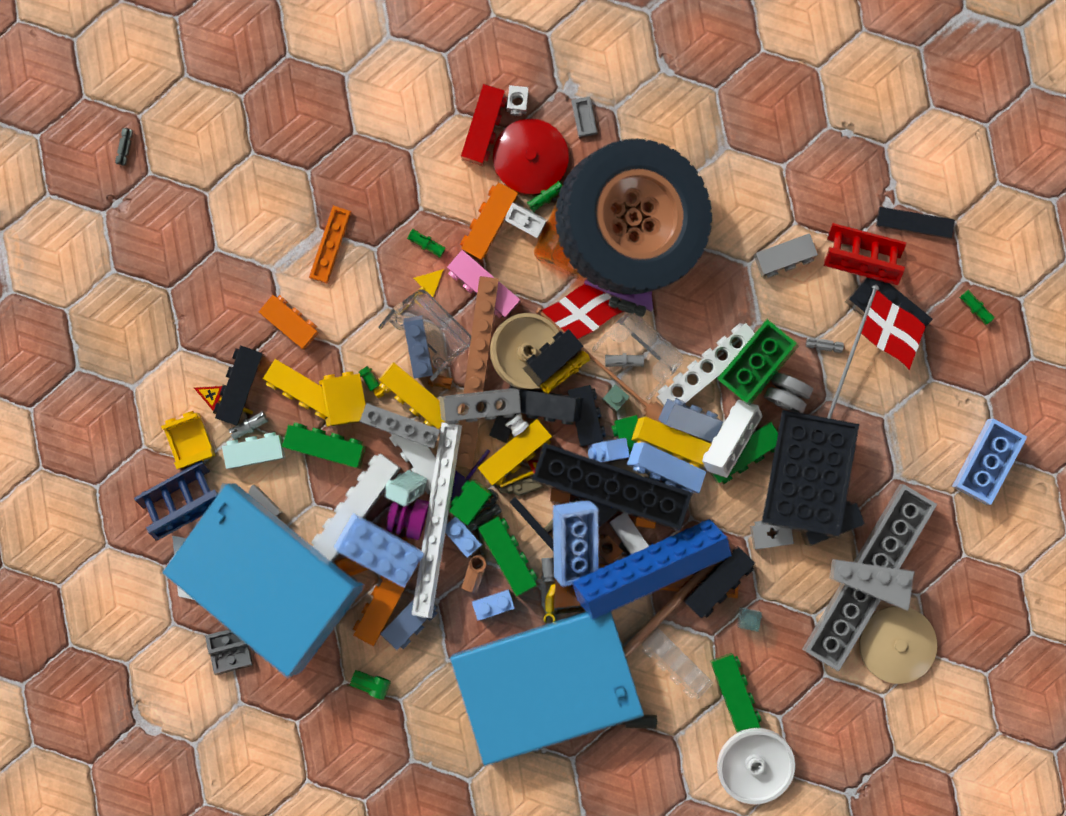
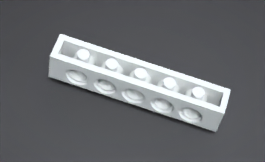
M739 323L731 330L733 334L730 337H722L716 342L718 346L714 350L709 348L702 354L703 359L697 362L695 360L687 366L689 371L684 375L680 372L672 379L674 381L669 387L664 385L657 392L660 395L656 398L664 406L667 398L673 401L675 398L684 402L689 401L726 369L755 334L746 323L743 326ZM732 339H739L741 347L734 348L731 343ZM720 350L724 351L727 355L724 361L717 358V352ZM703 363L711 364L712 370L710 373L702 370ZM689 375L697 377L696 385L688 383L687 377ZM674 387L682 389L683 394L681 397L673 395L672 390Z

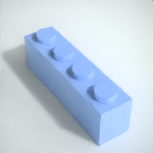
M644 442L634 443L627 463L637 473H646L650 479L661 480L665 484L692 492L693 494L700 493L706 471Z

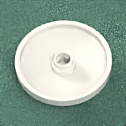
M750 728L732 736L722 747L717 760V773L723 788L734 799L747 804H763L776 799L789 787L795 772V759L788 743L779 734L764 728Z

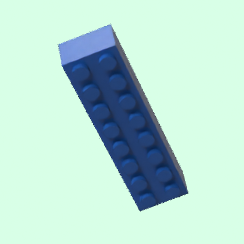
M710 519L702 521L700 524L667 537L656 544H652L643 550L573 581L572 584L577 600L591 619L594 620L732 556L728 538Z

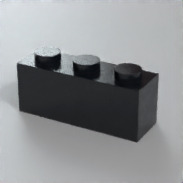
M569 329L565 332L560 330L552 337L554 341L551 344L545 343L539 349L540 353L537 356L533 354L525 361L527 365L522 369L537 386L544 383L584 347Z
M591 385L568 390V396L583 398L581 419L575 422L580 447L603 442V437H606L604 426H600L598 420L602 417L600 408H596L594 400H597L595 388L591 389Z
M523 390L520 410L521 413L527 414L526 417L538 419V416L544 417L545 421L555 422L558 419L562 420V424L573 425V422L580 421L583 398L555 393L547 394L537 390Z

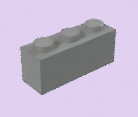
M809 233L754 254V258L761 277L767 275V278L777 275L781 269L789 271L796 268L795 264L800 262L803 265L811 263L818 254Z

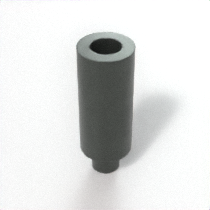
M644 714L642 717L618 725H625V728L657 729V715Z

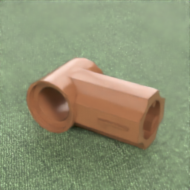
M474 554L471 557L461 589L478 593L487 565L484 555ZM480 558L483 561V566L481 568L474 567V559Z

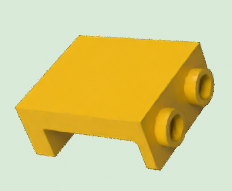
M353 371L342 373L341 377H335V374L323 376L324 379L319 381V385H322L328 416L325 419L327 427L359 422L366 406L360 373L354 374Z
M190 411L184 413L181 419L171 418L164 421L165 425H162L161 428L165 431L176 461L174 464L177 470L216 456L200 413Z

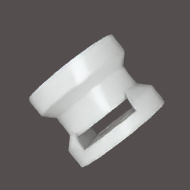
M518 413L507 421L505 426L512 430V434L515 437L523 432L529 424Z

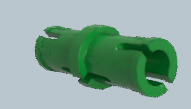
M559 181L546 191L542 190L541 194L527 202L533 213L546 203H551V200L559 195L562 186Z
M415 229L411 230L407 238L420 246L422 250H427L439 258L442 257L446 247L432 240V237H427Z
M969 289L959 297L971 309L970 312L978 316L985 325L995 318L986 309L984 303L979 301Z

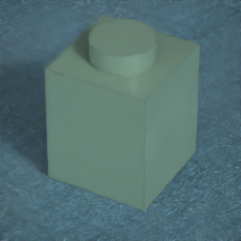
M615 384L602 400L617 412L630 396Z

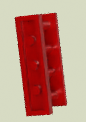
M832 223L827 240L834 241L833 248L829 247L823 266L899 285L905 266L897 265V258L901 259L907 242ZM841 244L853 246L852 253L841 250ZM860 248L871 251V257L860 255ZM879 253L890 256L889 262L878 260Z

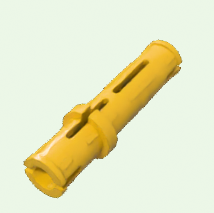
M581 351L572 360L569 359L561 369L541 384L542 390L548 394L570 375L576 374L581 366L590 361L589 355Z

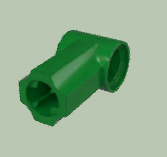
M355 670L349 686L365 691L377 699L385 700L391 681L380 676L374 677Z

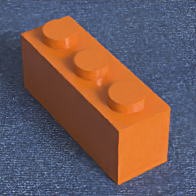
M272 295L258 312L305 350L319 334L315 330L318 326L309 319L307 322L301 318L303 314L295 307L291 310L286 306L288 301L282 296L276 297Z

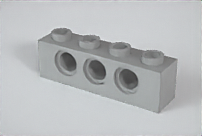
M515 388L439 396L441 420L447 422V424H457L459 420L466 419V422H475L481 417H485V420L496 419L498 415L509 418L515 417V413H521L519 390ZM501 399L502 407L496 409L495 404ZM483 402L484 408L478 412L476 409L477 404ZM464 404L465 411L459 414L458 407Z
M366 403L360 419L361 423L433 449L441 431Z

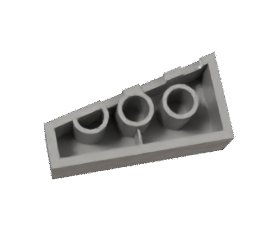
M832 559L830 579L904 610H909L913 571Z

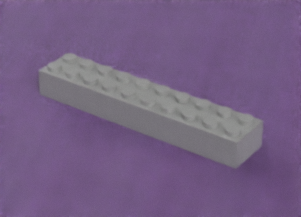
M899 484L854 562L900 569L937 504L908 486ZM841 583L802 650L839 671L881 600Z

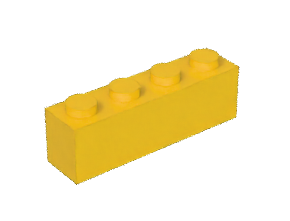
M274 359L263 378L267 381L266 385L274 390L277 387L284 391L282 395L291 400L295 397L300 400L299 405L307 410L310 407L315 409V414L325 420L328 416L322 386Z
M392 362L378 379L381 381L379 386L387 392L393 391L396 394L394 398L402 405L406 402L411 406L409 411L417 417L421 415L426 419L424 421L426 425L439 429L442 422H445L441 420L440 400L397 364Z
M646 416L638 419L631 439L637 443H647L697 468L705 467L702 461L703 456L712 445Z
M536 419L523 432L481 464L478 469L492 486L495 483L499 486L506 480V474L510 471L512 474L521 468L520 463L526 459L528 462L536 455L534 451L539 447L542 449L544 443L550 444L551 441L549 439L552 436Z

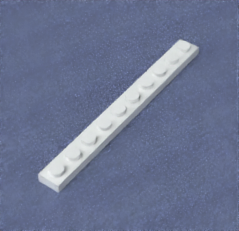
M443 422L441 425L422 545L424 555L419 564L412 615L432 618L462 425Z

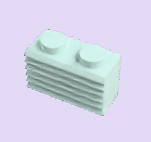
M410 469L403 474L399 473L394 480L387 482L385 497L406 507V505L424 494L427 477L424 478L420 474L417 475V473L410 471Z

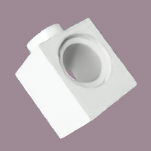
M509 85L507 112H511L510 114L514 116H522V114H526L528 87ZM514 98H521L523 103L516 106L512 101Z

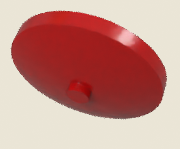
M522 119L510 124L500 133L494 145L493 164L497 176L505 186L519 194H541L542 190L546 191L558 181L560 182L568 167L569 152L564 137L558 129L543 120Z

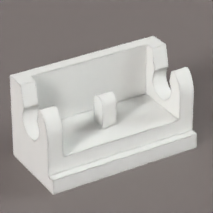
M516 202L512 203L504 218L508 223L536 238L540 236L542 229L548 222L547 219Z

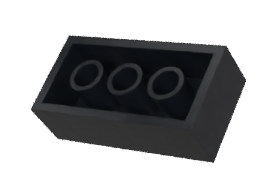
M868 277L863 279L845 301L860 315L864 316L873 291L872 286L877 285L879 287L878 291L893 304L914 315L924 324L925 328L932 321L928 314L890 283Z

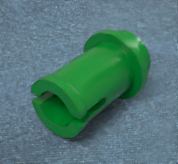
M366 366L359 373L369 391H372L380 383L372 373L373 369Z

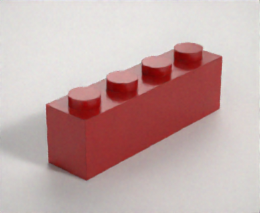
M483 84L462 150L461 160L483 166L484 162L489 161L491 151L488 149L490 143L494 144L497 134L494 133L495 126L500 125L502 115L499 113L501 107L505 108L508 99L505 96V90Z

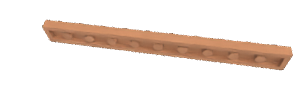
M479 277L463 394L484 391L498 278ZM482 402L477 404L476 409L478 412L481 411ZM462 404L461 413L465 411L464 404ZM480 418L475 422H466V419L459 422V425H462L456 467L473 469Z

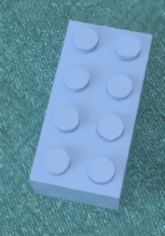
M993 418L987 419L952 487L985 505H992L1027 436Z
M590 500L553 506L554 577L561 586L573 585V581L598 570V508Z
M355 513L352 514L334 546L337 552L404 588L424 555L419 548Z

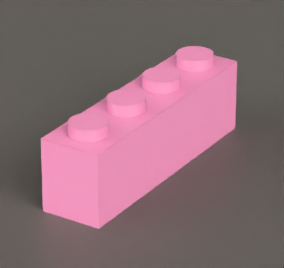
M463 250L447 267L450 271L448 275L455 281L461 280L464 283L463 287L469 293L475 292L477 294L480 276L494 278ZM498 282L494 314L498 318L503 316L506 319L520 303V299Z

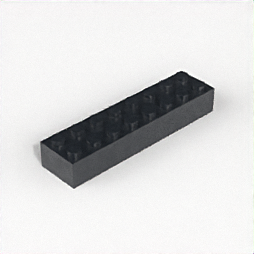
M547 443L543 445L532 478V482L590 500L591 502L677 531L681 530L693 494L692 492Z

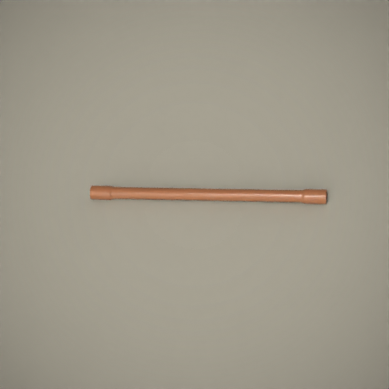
M723 560L698 571L623 647L626 658Z

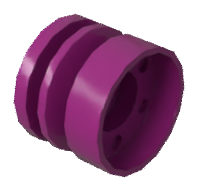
M417 499L414 506L408 504L406 507L393 501L387 518V531L392 533L396 525L398 526L396 535H400L403 528H407V538L419 541L427 517L429 501Z

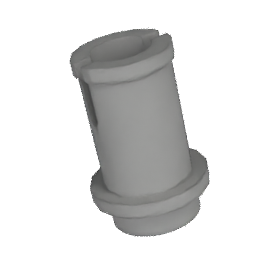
M554 558L541 559L543 576L541 578H543V582L555 581Z

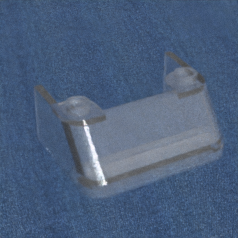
M420 289L395 306L378 328L381 330L391 323L396 329L405 330L404 318L423 315L428 347L435 353L432 357V363L438 369L430 378L434 381L470 347L471 335L428 292Z
M626 312L594 345L592 351L595 352L608 337L619 343L624 342L630 335L659 360L652 371L654 378L659 384L645 398L649 401L682 365L683 356L642 317L636 316V313L630 314Z

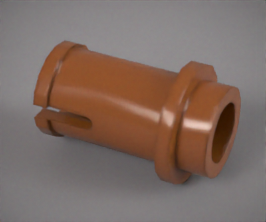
M434 372L432 376H429L428 385L450 390L453 378L436 375V372Z

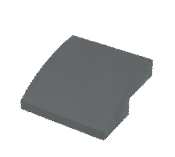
M228 629L205 635L208 654L211 656L215 675L253 666L249 646L231 630Z

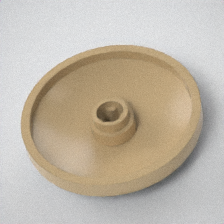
M532 313L517 314L508 318L496 329L490 344L491 360L496 372L505 382L523 390L541 388V384L537 386L522 368L527 365L525 361L533 354L537 356L540 353L539 349L545 343L551 344L554 341L552 337L559 330L546 318Z
M897 606L883 608L871 616L860 635L859 650L865 666L873 675L889 683L904 684L917 680L930 669L937 653V638L931 623L921 613L911 608L904 610Z

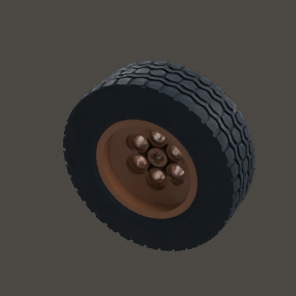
M637 138L624 139L607 144L596 150L573 168L570 175L564 181V186L561 187L560 198L557 199L555 222H557L556 231L559 234L560 246H563L566 258L570 259L569 263L574 269L578 270L577 272L583 278H587V281L593 285H598L599 288L606 291L609 290V292L628 295L642 294L678 281L695 266L709 241L708 236H710L712 227L710 225L712 223V213H710L712 207L711 201L708 200L709 193L707 187H704L705 183L702 177L698 175L699 172L693 165H690V161L686 157L680 156L681 153L673 148L670 149V146L663 143L658 144L657 141H646V139ZM627 195L631 196L632 204L627 202ZM643 204L648 206V213L643 210ZM612 205L617 208V214L611 211ZM645 223L650 226V232L645 230ZM613 224L617 225L619 229L618 233H615L613 231ZM630 233L635 236V242L630 240Z

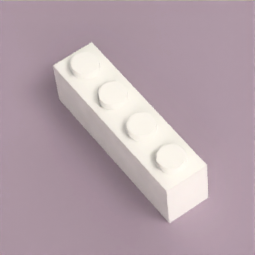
M738 399L735 406L731 408L728 418L723 422L721 430L714 437L708 452L703 456L702 461L708 472L728 477L763 417L758 405L751 403L749 406L746 402Z
M390 433L392 435L389 437L395 447L399 445L403 451L400 454L405 462L410 461L413 465L411 470L417 473V475L420 474L424 478L427 477L425 491L427 494H430L436 457L428 446Z

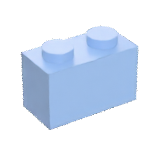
M626 438L588 445L589 458L600 462L629 457Z
M456 516L447 523L445 533L467 558L482 545L467 526Z
M509 589L472 601L478 621L515 609Z

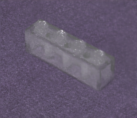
M658 627L641 643L644 646L642 651L649 658L654 656L658 660L656 664L663 671L667 669L672 674L670 678L677 685L681 683L685 687L683 691L691 699L695 697L698 700L714 684Z

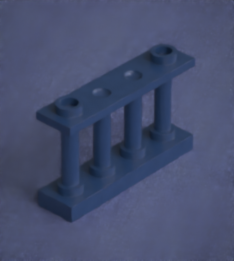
M202 460L134 497L135 501L143 509L147 508L153 523L147 526L146 529L156 541L203 516L219 495L215 489L211 491L204 475L209 473L210 469ZM197 479L204 495L193 500L187 484ZM181 489L187 504L177 510L170 494ZM164 498L170 514L159 519L153 503Z

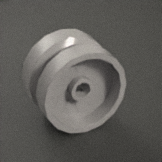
M777 372L771 380L772 384L777 388H767L764 398L783 409L803 413L807 405L800 398L810 399L814 389L793 377Z

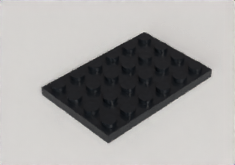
M782 410L762 517L763 524L840 538L860 424Z

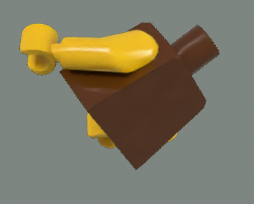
M555 580V584L550 586L545 596L546 613L544 615V622L546 623L547 616H552L553 622H555V614L585 611L577 600L573 585L561 586Z

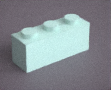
M273 432L264 434L265 438L257 439V436L247 437L245 442L238 443V440L227 441V445L222 446L226 469L285 458L281 435H276Z

